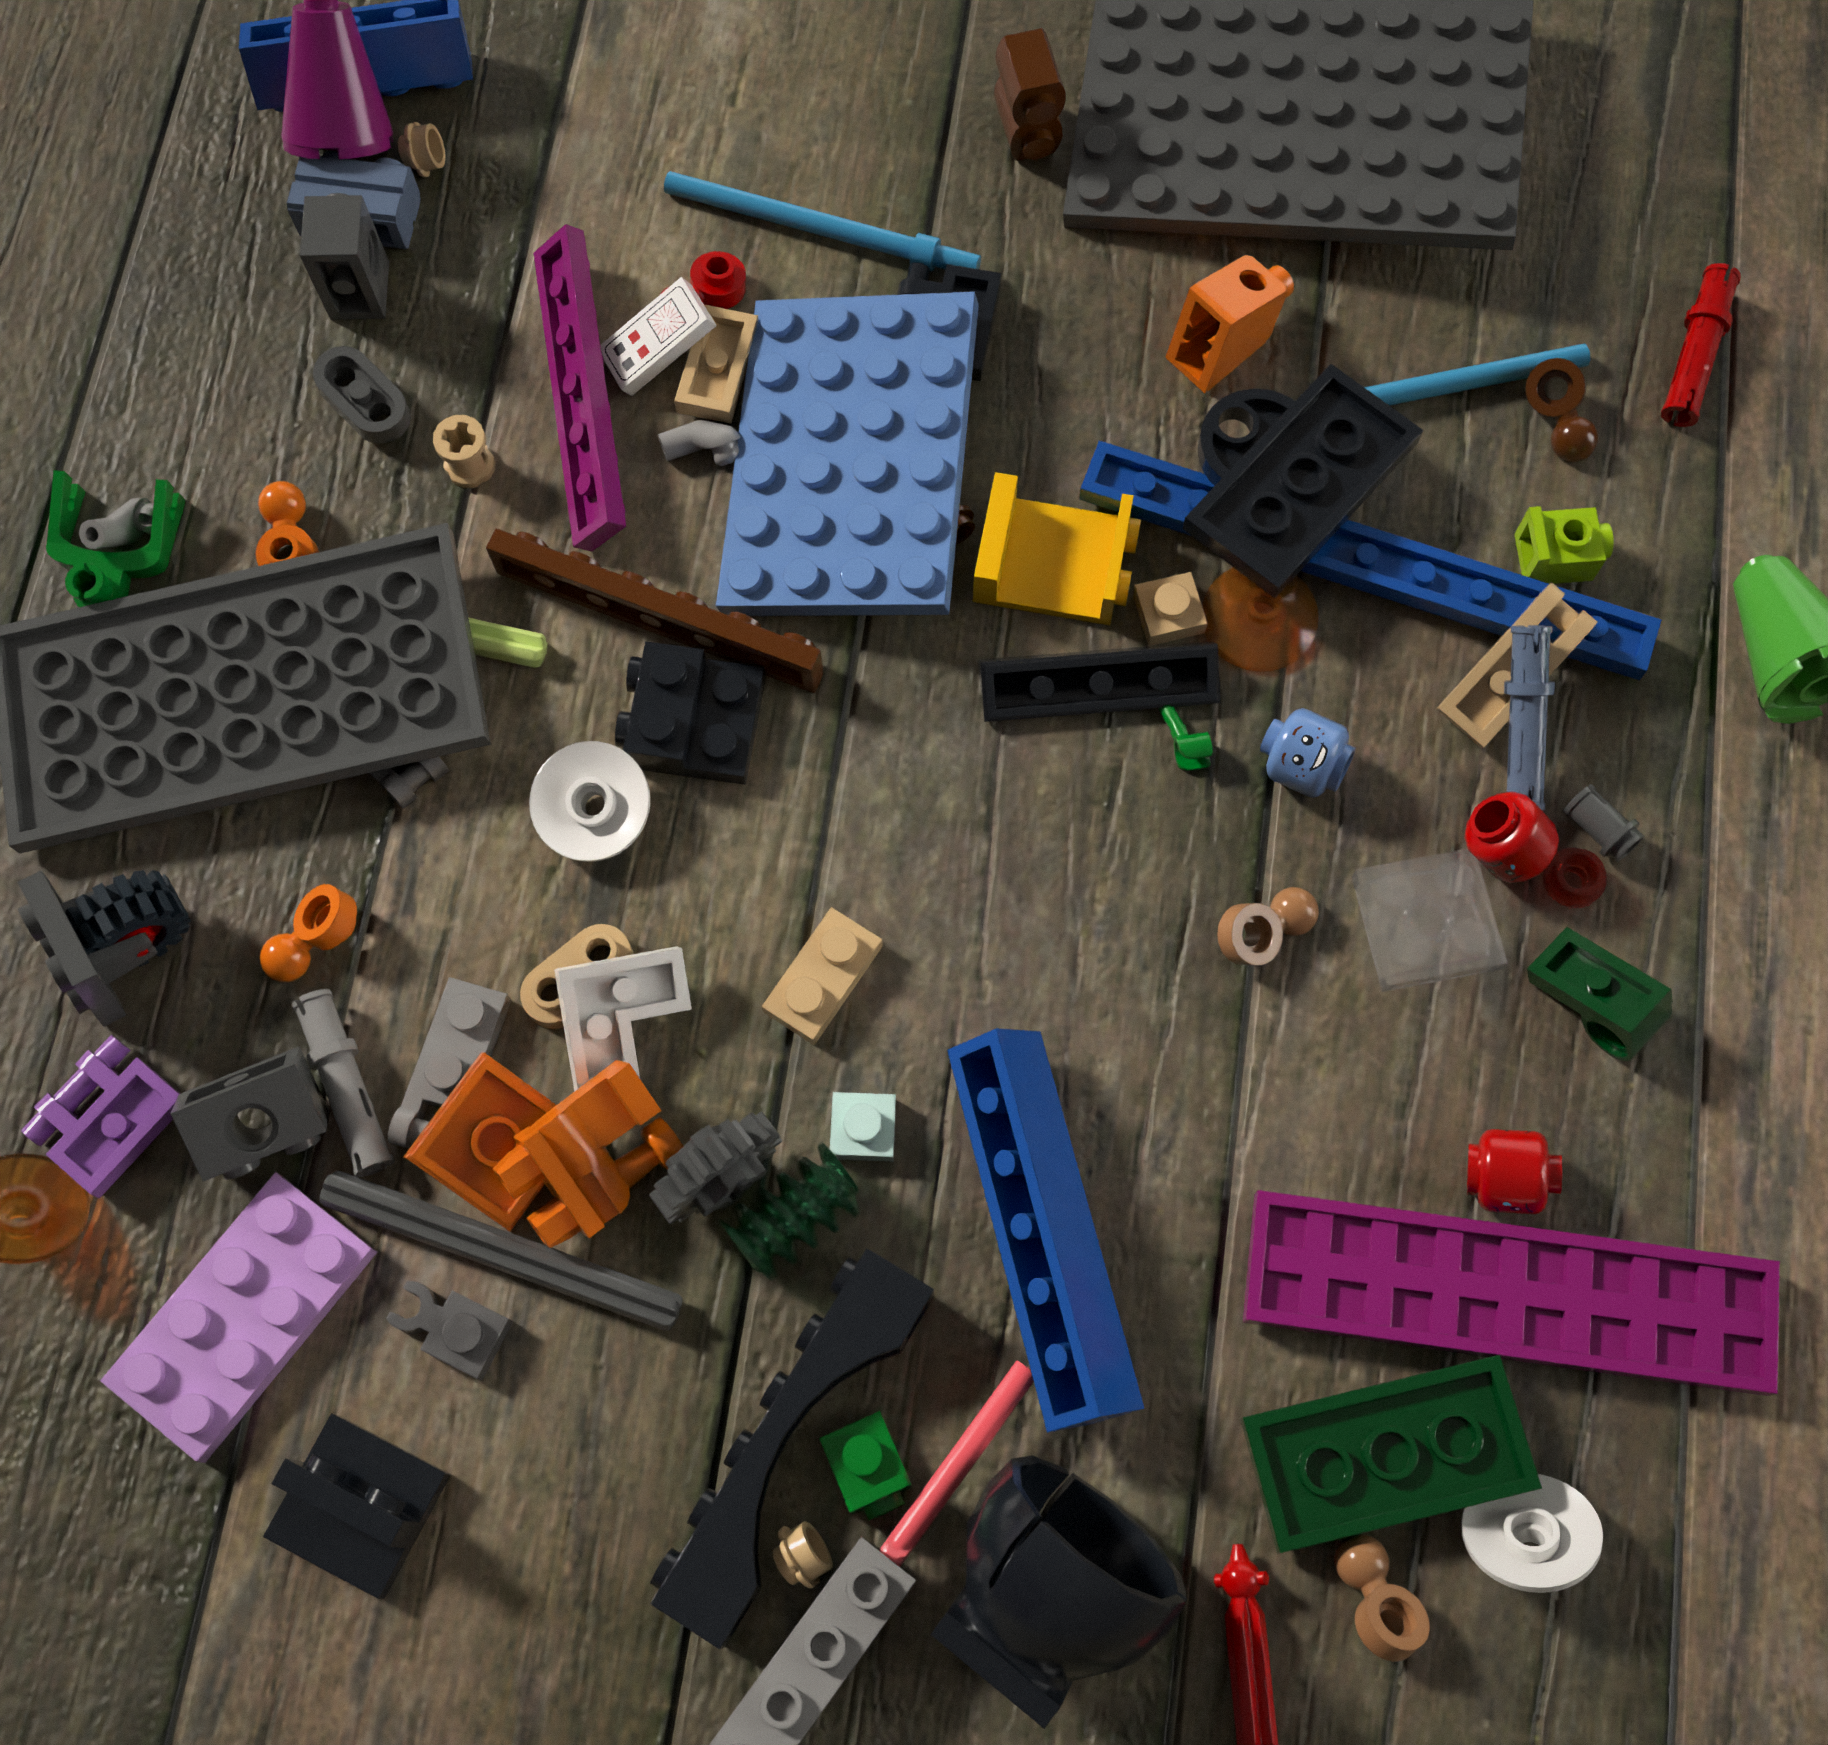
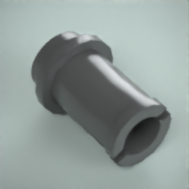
M1592 784L1581 790L1563 810L1567 817L1570 816L1602 847L1599 853L1604 858L1610 855L1617 862L1621 861L1645 837L1637 829L1640 823L1636 819L1629 822L1596 791Z

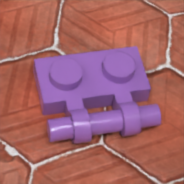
M112 1034L95 1052L88 1049L75 1063L79 1069L55 1095L47 1093L34 1106L38 1113L21 1129V1132L38 1146H42L57 1129L64 1134L46 1155L90 1195L99 1199L173 1120L170 1113L180 1094L137 1057L119 1075L114 1068L131 1050ZM99 1085L104 1090V1093L78 1118L74 1111Z

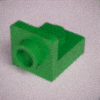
M880 1411L819 1438L851 1515L864 1510L868 1521L905 1505L900 1492L911 1488L912 1484Z

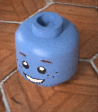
M1301 708L1292 712L1285 723L1278 719L1272 721L1262 741L1260 752L1269 755L1266 767L1267 774L1271 780L1314 798L1320 796L1326 789L1334 792L1338 789L1350 766L1356 747L1348 744L1349 732L1345 726L1308 709Z

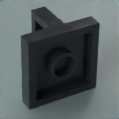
M331 1413L306 1460L302 1462L285 1458L271 1484L284 1490L287 1494L263 1537L377 1599H385L451 1474L357 1424Z

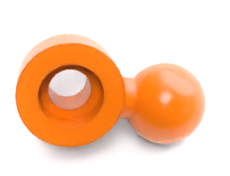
M276 481L267 485L260 493L258 507L262 517L273 525V528L264 533L257 544L256 560L258 566L318 553L319 549L316 543L304 530L296 525L302 519L306 510V501L301 490L294 484L286 481ZM292 545L293 550L289 557L282 560L277 559V552L281 547Z
M330 884L319 885L308 892L295 912L293 921L294 932L292 934L283 933L275 935L263 945L260 952V964L265 974L278 982L295 981L307 971L311 960L310 950L313 947L320 950H329L347 940L356 926L357 905L355 900L350 895Z

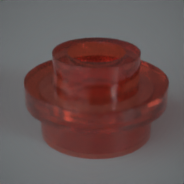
M1566 848L1558 851L1550 865L1544 869L1543 882L1546 891L1557 903L1569 908H1584L1596 902L1603 894L1607 884V874L1602 861L1593 852L1581 848ZM1564 872H1574L1579 875L1582 880V887L1574 888L1570 886L1564 879Z

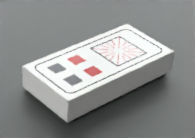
M681 277L600 345L601 353L621 390L633 396L717 325L692 284Z

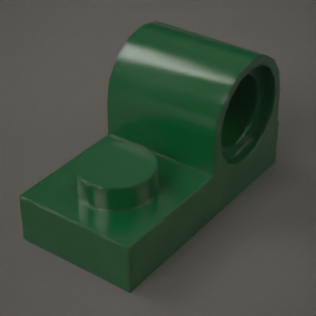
M1568 927L1527 968L1529 982L1580 1013L1583 1027L1591 1040L1607 1054L1618 1060H1631L1672 1015L1673 999L1671 988Z

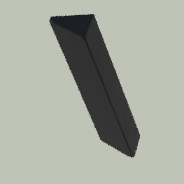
M1214 642L978 660L984 722L1163 708L1164 705L1179 707L1221 703L1218 644Z

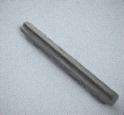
M335 1171L333 1174L328 1175L323 1183L320 1202L325 1207L663 1331L671 1330L679 1318L683 1298L672 1291L554 1248H549L543 1244L342 1171Z

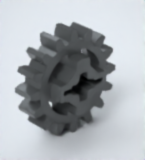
M762 1111L757 1115L753 1112L749 1113L740 1122L737 1120L730 1122L727 1119L717 1126L710 1127V1125H707L692 1135L689 1142L667 1160L665 1164L669 1168L667 1170L669 1175L654 1184L656 1189L649 1196L669 1224L677 1220L683 1222L694 1212L696 1214L701 1213L706 1217L715 1210L721 1208L725 1210L741 1199L742 1195L755 1182L765 1176L767 1171L761 1162L776 1152L775 1147L782 1142L780 1134Z

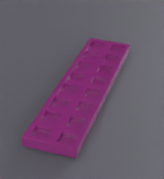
M1257 1190L1254 1194L1243 1323L1485 1357L1500 1355L1501 1359L1771 1396L1778 1394L1780 1261Z

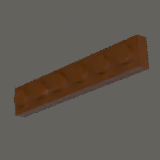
M496 528L486 546L496 573L689 647L704 649L705 653L726 661L765 667L766 676L814 694L824 674L821 650L817 649L809 639L793 632H785L783 635L762 628L755 619L746 614L730 612L727 615L708 608L704 601L690 593L679 591L673 595L657 589L648 579L634 572L625 571L620 575L601 568L597 561L583 553L572 551L567 555L548 548L544 541L527 532H517L516 535Z

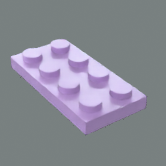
M275 1172L100 1381L196 1462L206 1463L368 1265L377 1251L286 1178Z

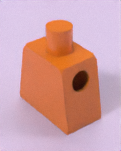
M1244 255L1191 286L1165 358L1204 394L1269 339L1285 299L1294 291V282L1289 272L1278 265L1272 266L1267 270L1253 256Z

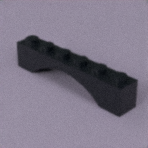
M867 1248L858 1262L849 1257L842 1265L829 1289L830 1292L837 1295V1298L824 1318L815 1313L804 1327L795 1344V1348L802 1352L789 1376L782 1371L776 1374L759 1405L768 1411L753 1434L744 1429L737 1437L723 1463L732 1469L718 1493L708 1488L701 1496L687 1521V1524L695 1528V1531L681 1553L674 1548L668 1551L650 1581L652 1586L659 1589L650 1604L719 1650L726 1648L762 1588L758 1554L761 1512L771 1475L787 1441L809 1411L838 1384L874 1363L901 1354L934 1299L933 1288Z

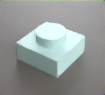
M833 1092L830 1159L894 1162L896 1094Z

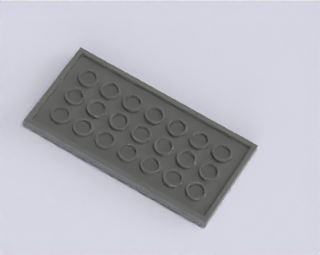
M448 523L0 625V764L9 847L18 853L491 745L454 533Z

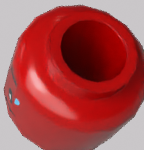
M1513 791L1498 793L1478 804L1466 823L1464 834L1468 851L1496 879L1508 883L1525 882L1539 875L1550 865L1557 853L1559 843L1556 826L1527 795Z
M1490 1129L1481 1135L1479 1144H1468L1467 1195H1477L1478 1202L1485 1211L1539 1214L1547 1205L1548 1193L1561 1194L1562 1155L1549 1154L1548 1142L1543 1134L1536 1131Z

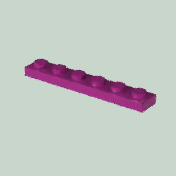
M565 224L533 254L573 547L592 552L627 526L585 235L583 230Z

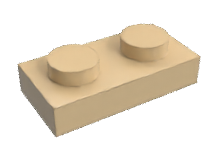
M704 305L717 326L690 348L674 400L676 412L731 424L746 376L748 356L759 318L758 315Z
M831 907L761 1006L763 1013L812 1045H815L883 947L882 939Z

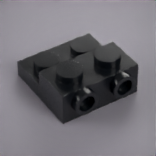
M645 641L642 658L632 656L628 664L626 689L628 692H634L631 712L620 711L615 727V745L623 747V751L638 763L642 771L746 785L766 680L765 667L706 659L704 649Z

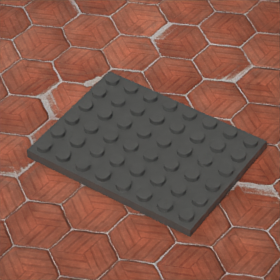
M1095 0L1063 210L1064 228L1513 250L1516 237L1534 0Z

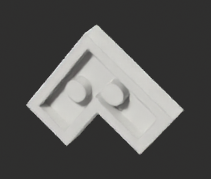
M675 946L554 969L574 1092L615 1060L630 1063L640 1078L631 1021L692 1009L682 948Z

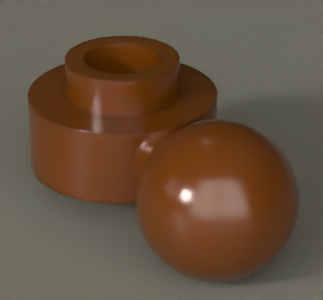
M1552 358L1541 362L1531 371L1526 382V396L1536 412L1555 420L1556 426L1551 435V446L1554 453L1564 461L1579 462L1588 458L1594 452L1598 443L1596 427L1590 420L1579 416L1576 410L1585 397L1586 381L1581 370L1573 362L1562 358ZM1554 379H1562L1568 385L1567 393L1558 400H1552L1546 395V386Z

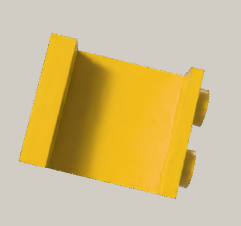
M995 472L974 573L973 602L1110 625L1114 604L1126 606L1132 571L1121 570L1123 552L1131 554L1136 552L1141 519L1130 518L1134 495L1122 493L1118 515L1018 499L1016 498L1018 476Z

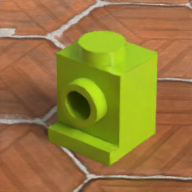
M1541 506L1529 507L1514 534L1521 574L1548 584L1551 582L1558 584L1593 581L1605 563L1606 558L1611 557L1614 546L1612 528L1609 523L1599 524L1596 507L1542 511Z

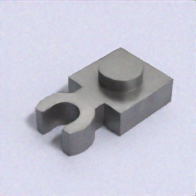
M406 1281L403 1288L419 1297L421 1302L420 1310L414 1317L408 1319L389 1312L386 1318L393 1327L405 1333L416 1334L425 1330L428 1331L429 1334L420 1350L482 1381L513 1321L453 1290L444 1306L441 1307L435 1293L419 1282Z

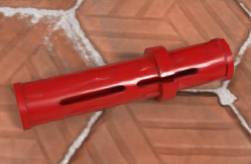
M1715 263L1705 268L1696 303L1691 306L1690 310L1688 309L1684 319V327L1687 329V333L1665 405L1660 413L1661 418L1668 423L1672 420L1674 411L1677 410L1678 412L1673 423L1677 427H1690L1698 422L1699 411L1721 338L1730 331L1733 322L1729 311L1736 288L1741 280V273L1734 267L1730 270L1728 280L1724 281L1729 267L1725 263Z

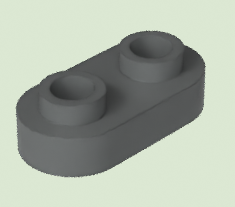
M339 346L327 350L317 359L313 368V378L322 397L362 438L372 443L382 444L392 442L405 433L410 424L411 414L402 392L361 351L353 347ZM347 379H355L349 384V386L340 387V384ZM381 415H390L387 419L383 421L375 422V420Z

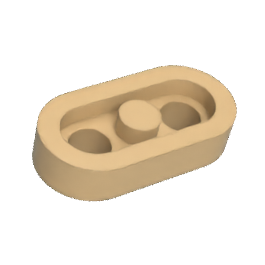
M607 924L589 926L534 968L524 979L520 990L521 1003L529 1017L536 1024L544 1028H563L559 997L550 1002L541 999V993L546 986L557 984L554 969L594 962L590 960V953L595 947L600 945L611 948L607 959L634 954L627 937L622 931Z

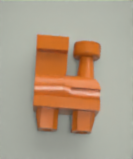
M615 1060L544 1114L531 1127L528 1126L515 1135L513 1138L518 1146L508 1152L492 1170L514 1199H517L543 1180L554 1198L528 1216L527 1220L547 1247L552 1248L572 1238L579 1232L590 1238L603 1229L606 1222L621 1214L628 1206L630 1198L629 1189L658 1164L668 1170L669 1168L665 1163L684 1146L671 1127L659 1116L641 1130L640 1135L644 1142L643 1144L616 1160L612 1158L606 1146L635 1125H643L662 1111L630 1063Z

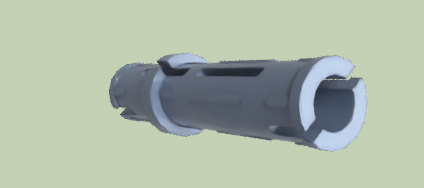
M1511 626V680L1504 681V694L1510 695L1507 792L1513 791L1527 795L1541 810H1545L1544 784L1548 695H1553L1555 691V682L1549 681L1550 633H1552V626Z

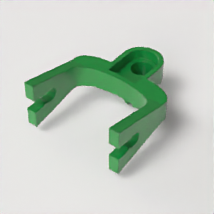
M53 470L46 551L58 564L69 570L65 578V586L67 591L73 596L78 607L126 597L129 594L131 578H149L159 575L167 569L186 502L180 493H173L174 487L168 480L156 479L149 543L133 551L101 552L80 548L71 544V538L86 491L79 484H72V478L65 471Z

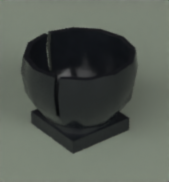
M1031 1455L1011 1459L987 1483L967 1522L966 1585L931 1635L1045 1729L1061 1708L1073 1681L1116 1671L1135 1664L1170 1632L1186 1603L1187 1596L1181 1574L1156 1540L1112 1499L1076 1474L1072 1473L1051 1497L1040 1514L1047 1499L1069 1476V1473L1063 1467Z

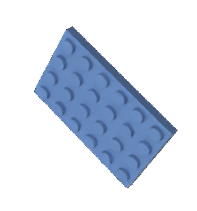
M975 292L758 300L755 302L754 315H758L759 320L747 363L738 432L741 438L737 440L739 453L734 463L716 607L719 612L727 615L730 612H740L748 616L949 615L979 307Z

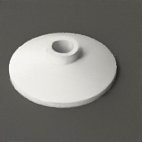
M599 741L574 743L554 753L539 769L530 792L529 806L531 819L540 838L560 855L583 862L605 860L627 849L642 832L650 810L649 785L638 763L622 749ZM595 795L603 796L605 802L603 810L597 815H588L586 812L588 799Z
M1538 1474L1542 1489L1466 1507L1462 1517V1536L1470 1557L1488 1576L1503 1585L1517 1590L1546 1593L1569 1588L1582 1581L1592 1572L1601 1555L1603 1531L1598 1514L1580 1492L1558 1479ZM1533 1542L1539 1546H1528L1523 1543Z

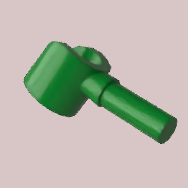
M1164 705L1163 708H1158L1174 739V754L1177 766L1182 770L1210 767L1209 757L1213 754V748L1209 733L1188 734L1186 725L1183 724L1173 706Z

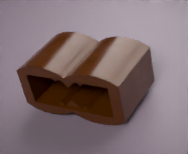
M1043 28L1006 35L999 42L995 55L1000 74L994 89L995 102L1015 160L1041 159L1054 153L1061 143L1063 129L1059 115L1065 105L1066 92L1047 34Z

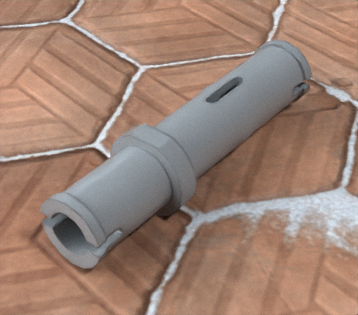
M330 989L315 990L300 996V1000H294L292 1003L310 1048L306 1059L311 1070H318L335 1121L338 1124L352 1162L354 1175L356 1177L372 1175L394 1164L395 1160L393 1155L390 1154L375 1114L373 1103L369 1098L355 1060V1056L359 1052L355 1039L347 1038L333 1001L332 991Z

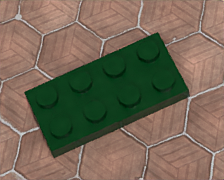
M1500 1355L1246 1416L1240 1420L1277 1554L1542 1489Z

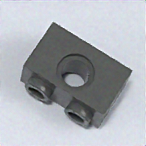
M332 193L327 196H304L300 258L330 320L385 319L389 260L362 195Z
M298 1046L179 1094L170 1114L204 1182L221 1174L226 1180L245 1175L260 1165L261 1158L284 1150L286 1155H292L312 1147L320 1141V1134L326 1132L330 1111L302 1050ZM248 1108L260 1109L270 1117L272 1123L261 1129H252L240 1121L238 1113Z

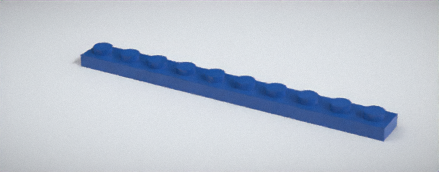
M1099 440L1080 488L1079 500L1119 512L1122 493L1134 495L1130 513L1131 517L1190 535L1182 529L1185 517L1211 491L1214 485L1203 473ZM1347 520L1301 570L1320 578L1500 636L1511 627L1533 600L1549 585L1530 577L1351 520ZM1558 587L1565 593L1562 598L1563 601L1577 613L1585 610L1597 621L1593 629L1567 657L1640 680L1648 670L1662 620ZM1544 618L1539 623V625L1552 626V633H1550L1551 643L1562 632L1547 618Z

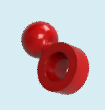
M721 251L708 252L699 256L693 262L690 269V283L704 305L729 309L737 305L745 295L746 270L743 263L730 253Z

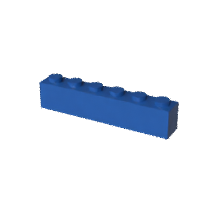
M996 1028L948 1049V1056L1047 1433L1092 1425L1145 1409L1041 1031Z

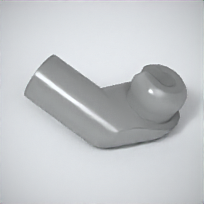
M697 420L658 434L667 462L702 449H711L714 462L719 466H724L735 462V458L739 453L737 440L741 437L734 427Z
M132 498L106 518L83 522L79 530L81 542L89 549H101L129 545L139 540L144 532L151 534L154 503H151L147 498Z

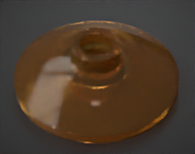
M1233 567L1221 574L1212 583L1202 604L1207 620V627L1204 632L1207 641L1218 644V655L1225 661L1249 671L1269 672L1293 664L1310 648L1318 629L1319 614L1315 598L1307 585L1298 576H1295L1276 598H1273ZM1256 602L1265 603L1273 611L1269 614H1261L1254 609L1253 604Z
M26 1153L0 1156V1263L27 1264L53 1257L73 1244L87 1224L90 1208L88 1192L49 1157ZM18 1217H23V1218H26V1219H28V1220H27V1221H13L12 1219L18 1218Z

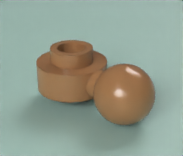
M1290 887L1278 892L1273 898L1270 907L1261 903L1234 905L1223 914L1218 925L1217 936L1220 949L1225 957L1235 964L1264 965L1273 960L1278 954L1282 945L1283 934L1299 936L1307 933L1314 927L1319 916L1318 903L1307 890L1299 887ZM1243 927L1246 931V938L1244 942L1242 938Z
M1357 1534L1342 1541L1335 1554L1336 1571L1346 1585L1353 1589L1361 1590L1365 1597L1355 1612V1625L1360 1639L1373 1654L1384 1660L1399 1662L1409 1658L1426 1642L1429 1636L1430 1623L1424 1606L1407 1589L1387 1583L1385 1578L1389 1571V1557L1386 1549L1378 1540L1368 1535Z

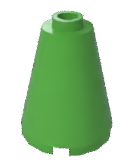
M1772 555L1755 557L1741 568L1740 574L1734 581L1733 589L1759 706L1765 711L1771 721L1791 724L1823 716L1819 706L1828 702V598L1789 558Z

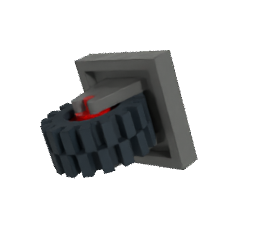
M42 870L17 882L28 904L18 908V911L36 942L40 941L49 958L45 962L55 982L63 994H68L79 1014L90 1009L103 1027L127 1015L110 983L137 966L141 967L150 963L149 959L155 955L160 957L167 953L168 949L166 946L177 945L183 939L180 934L187 933L190 928L188 923L191 920L168 877L165 874L161 875L159 871L152 870L147 875L144 870L134 871L130 879H126L124 874L113 877L112 884L104 886L103 883H100L92 888L93 891L66 902L62 900Z

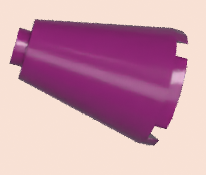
M303 0V3L292 7L281 132L284 151L291 155L308 159H320L319 149L338 151L339 159H353L372 156L391 148L390 142H393V129L351 6L348 3L339 2L338 0Z

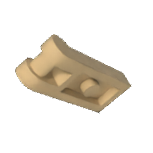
M1552 582L1511 625H1523L1525 627H1528V625H1539L1544 618H1547L1562 631L1553 643L1550 642L1549 676L1597 624V621L1585 610L1577 613L1563 601L1562 598L1565 593ZM1511 627L1436 708L1437 711L1480 748H1484L1509 721L1510 695L1504 694V681L1511 680Z

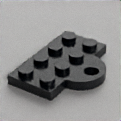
M1332 364L1320 374L1296 401L1284 394L1267 389H1245L1231 393L1213 405L1203 421L1198 440V458L1204 474L1214 487L1185 517L1182 529L1273 598H1276L1419 443L1424 430ZM1226 420H1238L1248 427L1250 433L1240 438L1230 437L1223 433L1219 425Z

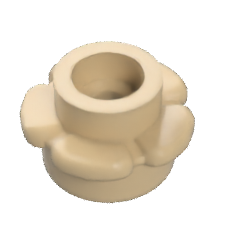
M418 122L408 123L405 126L404 135H401L398 139L401 160L405 166L417 170L419 176L429 177L430 170L440 169L445 165L446 156L442 137L435 125L431 123L424 125Z
M806 1521L791 1530L787 1526L779 1529L778 1539L781 1542L779 1546L773 1549V1558L778 1570L791 1585L800 1582L807 1588L815 1587L820 1583V1576L830 1571L833 1567L832 1558L824 1540L818 1531Z

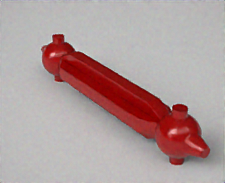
M1233 1544L1229 1562L1223 1568L1222 1574L1214 1575V1584L1216 1588H1223L1227 1595L1231 1597L1225 1614V1626L1237 1745H1278L1265 1613L1255 1598L1261 1586L1269 1584V1575L1267 1571H1259L1258 1567L1250 1561L1243 1544Z

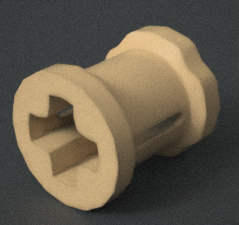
M453 415L445 418L437 425L433 433V444L437 454L444 460L443 467L450 476L452 483L462 488H475L481 483L488 481L495 471L496 461L486 445V436L482 425L475 418L467 415Z

